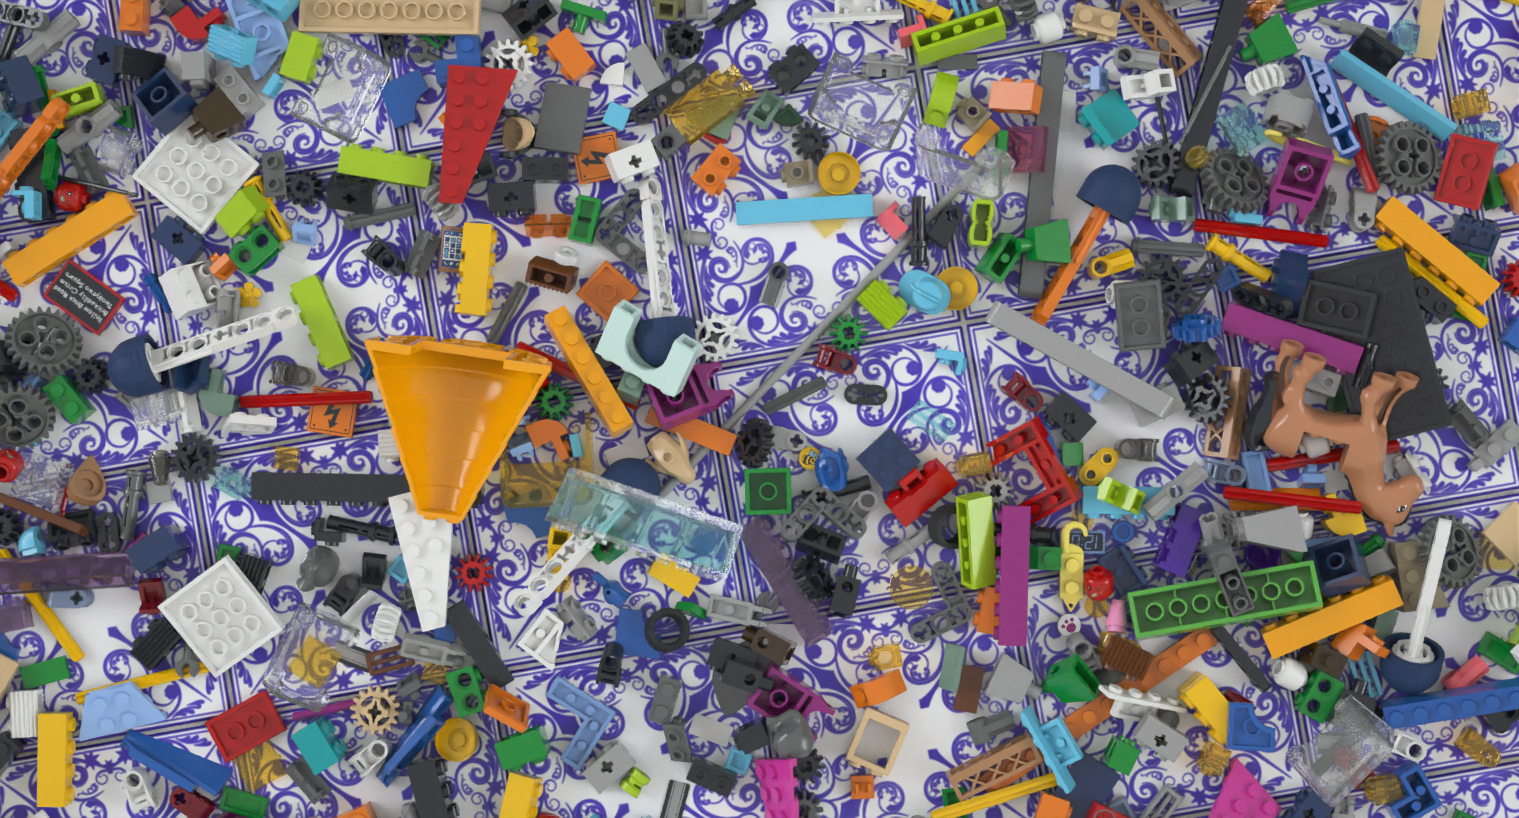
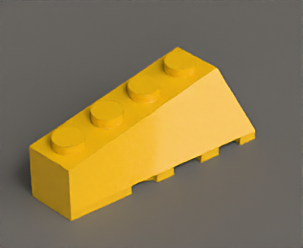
M464 222L461 254H464V259H461L459 265L460 277H463V280L457 284V295L460 304H455L454 311L459 315L488 317V312H492L493 299L489 298L490 289H494V276H491V267H495L496 253H493V244H497L498 231L494 230L492 224Z

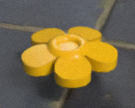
M530 36L524 41H520V48L524 45L528 46L526 53H533V56L538 55L539 49L534 46L538 44L536 36Z
M246 282L244 288L237 289L240 290V297H243L241 298V307L250 305L254 308L259 305L257 297H260L262 292L260 288H254L252 282Z

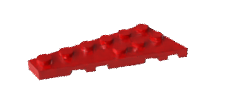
M448 65L439 203L463 205L486 146L498 122L504 103L516 79L518 70Z

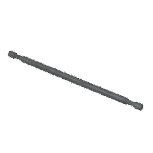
M1227 46L1225 54L1222 56L1183 132V136L1178 142L1179 144H1183L1184 138L1194 123L1232 46Z

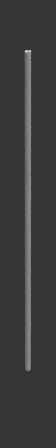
M982 156L925 215L926 227L989 163L987 158ZM912 229L720 427L721 429L730 431L823 335L831 324L852 305L858 296L909 246V242L912 240ZM702 446L689 459L691 466L694 468L711 449ZM672 476L660 489L656 504L641 521L631 519L618 532L623 540L680 482L677 478ZM608 543L603 550L605 552L610 551L612 543Z

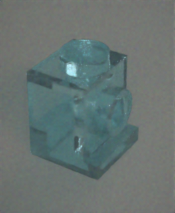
M223 466L212 486L236 500H241L242 497L245 498L249 494L252 479L230 466ZM231 480L236 482V486L233 489L229 486Z

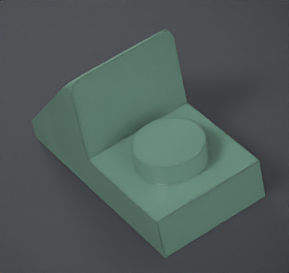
M765 88L745 118L767 131L785 100Z

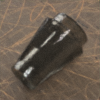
M156 450L150 453L148 462L154 485L163 486L168 484L170 459H172L168 451Z

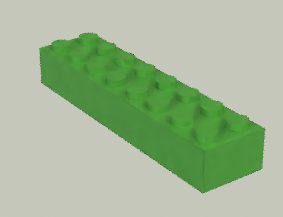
M1310 560L1242 572L1241 574L1255 608L1235 617L1232 616L1215 577L1127 593L1136 641L1320 610L1323 607L1314 561Z

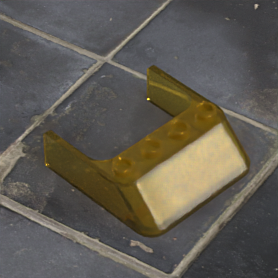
M585 412L587 455L582 460L514 464L508 459L506 446L499 457L501 500L506 507L517 509L584 505L592 500L594 494V451L592 415L590 412Z

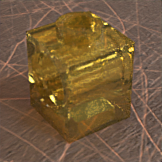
M1486 88L1459 94L1452 98L1451 109L1453 114L1456 115L1457 120L1482 115L1491 111Z
M898 642L872 646L871 652L867 653L870 667L874 666L876 671L903 666ZM882 651H888L891 654L890 660L886 663L878 660V655Z
M1206 739L1195 764L1201 767V773L1212 778L1214 774L1221 777L1232 751Z
M1390 772L1364 781L1366 786L1363 788L1364 795L1367 801L1376 806L1403 798L1397 776Z

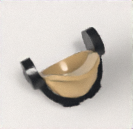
M502 109L500 116L509 118L503 124V145L507 151L500 152V158H519V155L528 152L534 147L535 126L527 117L519 114L518 110Z

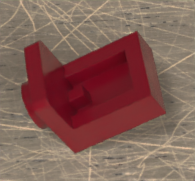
M162 577L139 579L137 585L142 603L139 608L140 614L156 615L161 613L157 606L167 599Z

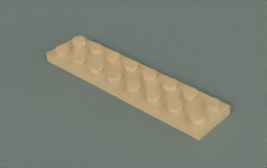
M300 0L298 31L301 33L480 36L481 0Z

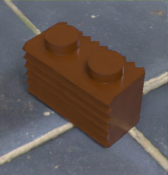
M535 256L528 263L525 282L534 283L535 286L539 285V287L543 286V288L547 287L548 290L551 288L552 291L556 290L557 292L560 291L561 293L568 294L576 286L579 268L561 265L554 260Z
M1111 634L1099 659L1103 662L1102 666L1112 672L1118 669L1124 672L1123 677L1136 682L1137 679L1143 681L1155 656Z

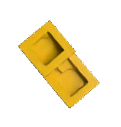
M658 553L647 571L648 574L687 598L690 597L700 581L698 576Z

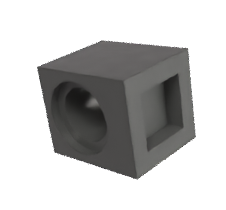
M673 123L651 139L658 159L663 157L665 161L687 145V141ZM665 138H670L674 142L673 146L669 149L661 147V142Z

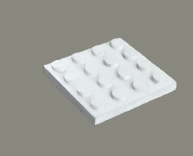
M191 115L168 135L164 136L131 177L200 234L204 235L216 221L214 217L244 187L243 185L252 178L261 167V164L228 137L212 143L204 134L198 139L193 140L187 132V128L195 124Z
M229 555L223 557L157 606L215 678L286 627Z

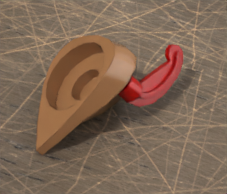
M93 455L89 456L77 468L64 488L60 516H65L68 498L80 505L94 506L105 496V479Z

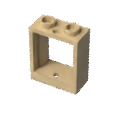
M866 706L845 754L846 759L849 760L848 764L857 768L865 766L870 769L869 773L882 778V775L889 776L910 727L909 723L873 707ZM869 718L900 731L885 767L854 754Z

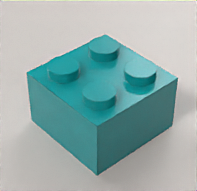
M324 716L291 735L315 776L348 755L345 742L341 738H337L334 733L335 726L330 719L326 720Z

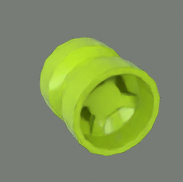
M633 766L629 770L628 777L623 778L619 785L628 794L638 798L642 787L648 785L651 778L641 769Z

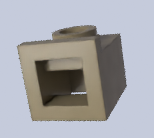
M973 96L968 100L964 97L956 106L958 111L955 116L974 134L992 115ZM970 108H974L977 113L976 115L972 116L969 114L968 110Z
M811 159L784 163V169H780L782 183L786 182L787 188L814 184ZM794 169H799L801 175L795 177L792 172Z

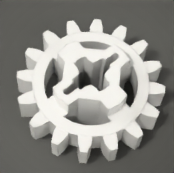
M507 39L506 45L502 41H498V48L491 46L493 54H486L490 62L485 63V66L496 68V60H498L500 69H511L507 68L508 63L505 59L513 61V68L518 70V74L511 89H514V84L521 88V81L529 82L530 80L527 75L534 74L530 70V66L535 65V62L530 61L533 53H526L528 49L526 45L520 48V41L516 40L513 45L512 40ZM507 49L516 50L515 52L513 51L512 54L508 55L503 52ZM523 59H524V69L521 68V61H522Z
M712 313L711 319L704 315V322L696 321L698 329H695L696 341L703 344L698 357L704 354L706 355L707 362L711 357L714 358L715 362H718V357H722L726 361L727 353L730 355L734 354L731 348L739 346L734 342V339L740 338V335L734 334V331L738 328L737 326H730L731 318L724 321V314L716 318L715 313ZM712 323H720L726 328L720 330L715 328ZM705 327L707 333L705 335V338L700 340V333L702 329ZM712 332H715L716 335H721L719 343L715 344L714 341H708L711 338ZM730 336V343L725 349L723 346L724 339ZM708 346L716 348L717 353H710L704 348Z

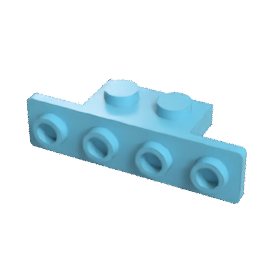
M1029 705L1020 713L1021 721L1032 734L1035 746L1040 748L1043 753L1046 765L1054 772L1058 786L1068 794L1076 786V783L1066 766L1082 759L1084 755L1061 716L1041 724Z

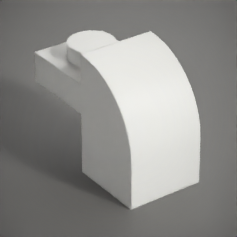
M1173 68L1158 69L1145 74L1129 75L1120 78L1123 100L1136 99V101L1177 91Z

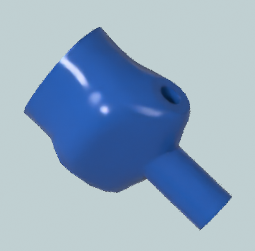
M598 571L591 577L603 587L605 601L618 609L624 605L631 595L617 580H608Z

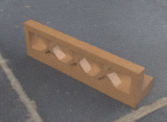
M1127 0L1119 8L1153 51L1160 52V59L1168 69L1173 68L1176 78L1204 56L1171 15L1165 12L1158 0ZM1134 1L1140 7V16L1133 15L1127 8ZM1144 21H1151L1155 25L1154 33L1145 30ZM1159 38L1166 39L1169 42V50H1162L1160 48ZM1173 56H1180L1186 65L1179 70L1173 63Z
M1216 365L1215 375L1219 376L1218 380L1222 379L1223 371L1232 372L1231 380L1224 385V387H1231L1227 394L1233 396V399L1228 400V404L1232 407L1225 408L1227 416H1222L1225 421L1224 426L1220 430L1216 428V421L1213 419L1211 424L1207 425L1203 455L1239 461L1252 370ZM1217 438L1221 442L1220 453L1211 452L1212 443Z
M1025 732L945 773L961 802L1043 760L1028 732ZM1031 747L1035 758L1027 762L1020 760L1021 752ZM1005 759L1014 761L1011 770L1007 772L999 770L1001 761ZM985 769L993 771L991 780L987 782L978 780L980 772ZM964 779L972 781L970 790L961 794L956 783Z

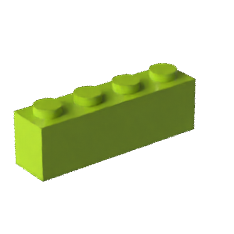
M999 6L911 33L912 48L919 66L1006 39L1005 22Z
M349 143V146H341L337 173L367 177L383 183L425 189L432 185L435 163L430 160V156L416 154V158L408 157L407 153L394 150V153L390 154L385 153L383 148L371 147V150L362 149V145Z
M314 274L290 285L292 289L290 292L291 299L295 305H299L301 310L299 317L303 325H307L310 330L308 334L309 340L313 346L317 347L320 353L317 355L320 365L328 370H333L355 360L356 358L320 276Z
M980 491L955 496L961 585L973 590L995 585L998 570H996L995 524L993 522L992 509L994 504L992 496Z

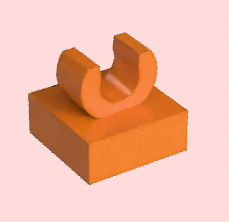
M215 251L209 257L214 264L208 269L224 282L239 268L226 253L220 256Z
M873 774L850 775L851 799L875 798Z

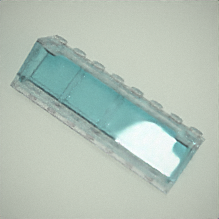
M578 468L568 469L545 517V521L552 523V528L567 531L582 538L590 535L594 537V542L603 545L611 542L615 544V549L627 552L629 548L636 551V556L648 559L650 555L656 557L655 562L668 566L669 562L677 564L675 569L688 573L692 569L697 571L696 576L718 581L719 578H728L744 527Z

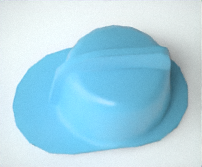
M919 269L910 270L900 279L899 293L902 299L914 308L932 315L939 314L949 305L951 299L949 288L943 281Z

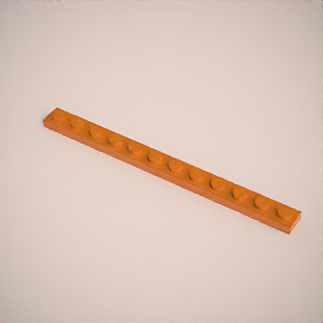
M1209 629L1190 632L1154 657L1143 681L1137 679L1136 682H1133L1126 678L1117 685L1126 690L1135 688L1145 693L1209 650L1218 641ZM1103 693L1096 700L1088 701L1063 718L1074 739H1078L1112 716L1110 710L1115 699H1110ZM1031 747L1021 752L1020 760L1027 762L1035 758ZM1037 748L1043 761L987 788L986 791L990 793L1005 788L1043 763L1045 760L1040 748ZM1009 759L1001 761L999 770L1005 772L1011 770L1014 761ZM987 770L978 779L984 782L991 780L993 771Z

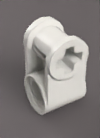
M1398 729L1388 730L1383 741L1378 744V746L1415 762L1423 760L1427 754L1426 746L1422 742ZM1413 744H1416L1418 746V752L1414 756H1411L1409 754V748Z
M379 737L365 748H362L347 762L354 765L362 779L391 753L392 743L386 737ZM379 743L384 746V754H379L376 751V744Z
M138 766L126 772L122 778V784L132 812L137 814L141 809L150 806L157 807L158 797L147 770ZM132 774H136L139 776V784L134 783L132 781Z

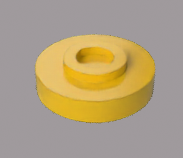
M839 151L826 155L821 160L817 169L819 185L825 192L835 196L846 195L856 188L861 176L857 160L852 155Z
M958 266L950 267L941 272L937 277L950 290L951 299L947 309H964L976 299L978 282L974 274L968 269Z
M456 717L446 720V724L435 735V746L438 753L444 759L452 762H462L469 759L476 752L479 744V734L472 722L463 718Z

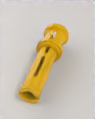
M896 0L924 14L925 19L929 20L931 18L941 24L950 21L954 13V9L951 8L949 10L942 7L935 0Z
M261 175L248 180L243 186L246 188L254 185L255 188L259 189L263 198L270 205V208L265 212L266 218L280 239V242L284 243L293 237L292 233L272 201L273 197L265 198L263 177ZM271 213H273L281 228H279Z
M1217 233L1211 236L1205 246V251L1215 253L1221 257L1223 262L1229 261L1262 283H1265L1272 274L1271 270L1237 250L1234 243L1229 244L1219 238Z

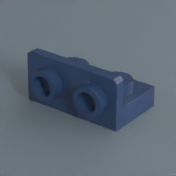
M1468 213L1454 214L1452 217L1454 224L1447 240L1456 248L1492 257L1502 234L1497 222L1486 218L1483 221L1478 220Z

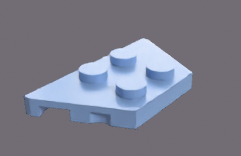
M225 0L235 28L258 37L254 62L249 67L254 81L259 82L286 53L289 37L284 23L247 1Z
M133 681L89 691L85 696L79 740L84 741L166 720L167 713L164 710L160 711L152 703L153 700L147 694L142 693L140 687Z

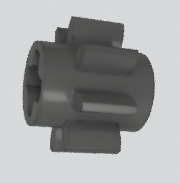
M1212 192L1203 193L1201 203L1206 204L1205 211L1221 215L1222 210L1226 211V204L1223 203L1220 206L1218 198L1212 199Z

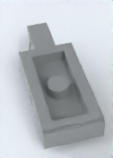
M1511 418L1488 436L1489 440L1486 443H1480L1474 448L1473 455L1475 457L1466 464L1472 472H1477L1483 466L1485 468L1492 466L1519 443V427Z

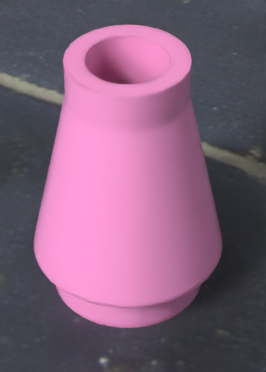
M1113 599L1111 601V607L1105 623L1107 632L1125 634L1128 624L1124 600Z

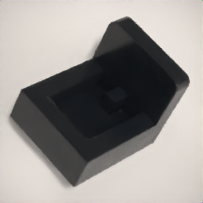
M316 517L315 522H312L311 535H314V541H325V546H339V542H346L345 532L324 531V517Z
M364 552L362 556V577L359 581V587L368 590L382 589L386 580V554Z

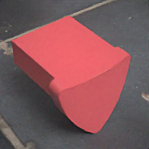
M922 14L915 16L917 24L898 29L901 49L912 46L911 33L927 28Z
M894 201L876 219L878 224L895 241L908 229L905 223L894 213L900 206L897 201Z

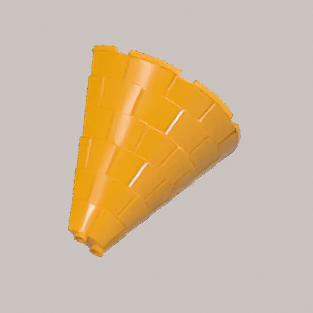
M389 335L384 341H381V337L365 339V346L374 368L373 373L392 426L391 432L400 454V461L410 486L417 514L424 516L423 518L426 520L441 518L446 519L448 523L459 524L460 521L464 520L477 498V493L492 472L493 466L508 445L507 442L523 419L524 413L551 372L552 362L547 361L548 358L530 351L509 349V352H506L505 345L467 339L449 338L441 339V342H437L436 337L418 335Z

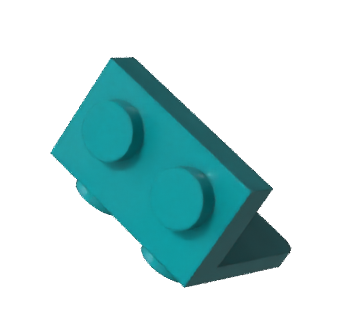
M1115 89L1109 90L1077 113L1079 123L1084 129H1088L1095 145L1098 148L1101 147L1103 151L1139 125L1138 119Z

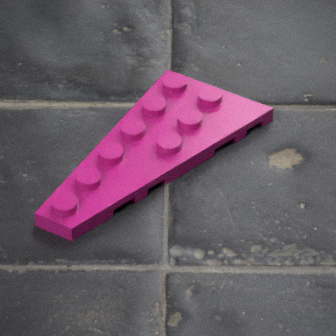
M761 757L755 759V773L760 782V796L764 801L766 810L765 818H799V801L794 795V787L798 786V779L796 776L793 777V767L797 766V758Z

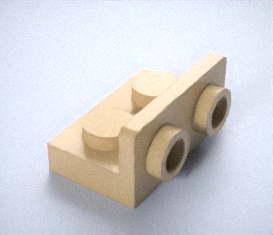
M1076 3L1069 31H1073L1074 35L1087 38L1089 35L1096 37V40L1099 42L1109 43L1117 37L1116 32L1121 13Z

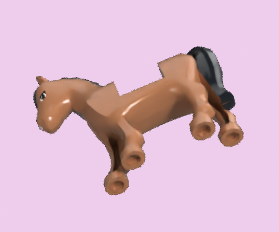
M1283 339L1280 345V353L1274 361L1275 369L1274 371L1265 372L1263 378L1264 391L1251 408L1244 425L1243 435L1249 450L1253 452L1272 450L1280 455L1294 458L1304 432H1307L1308 435L1314 438L1325 437L1335 444H1344L1338 471L1344 473L1353 500L1362 503L1361 512H1363L1364 516L1369 520H1374L1384 525L1387 534L1392 537L1394 527L1401 526L1408 521L1412 505L1423 493L1424 484L1416 474H1407L1397 480L1385 482L1383 463L1387 452L1388 437L1386 424L1397 399L1406 391L1415 389L1420 379L1412 373L1405 371L1396 372L1395 377L1387 373L1375 372L1371 378V384L1363 388L1360 395L1361 415L1317 409L1304 403V391L1310 379L1316 373L1323 370L1327 359L1313 352L1304 353L1301 364L1294 366L1292 369V379L1290 382L1289 373L1293 360L1302 354L1304 345L1296 340Z

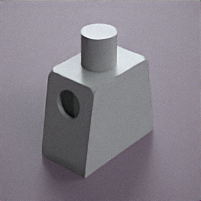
M1001 651L983 691L992 696L1021 703L1025 695L1037 700L1042 687L1031 683L1035 675Z

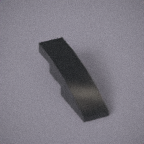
M461 600L448 608V621L488 683H493L502 688L514 680L513 674L501 659L500 653L488 638L487 632L465 601Z

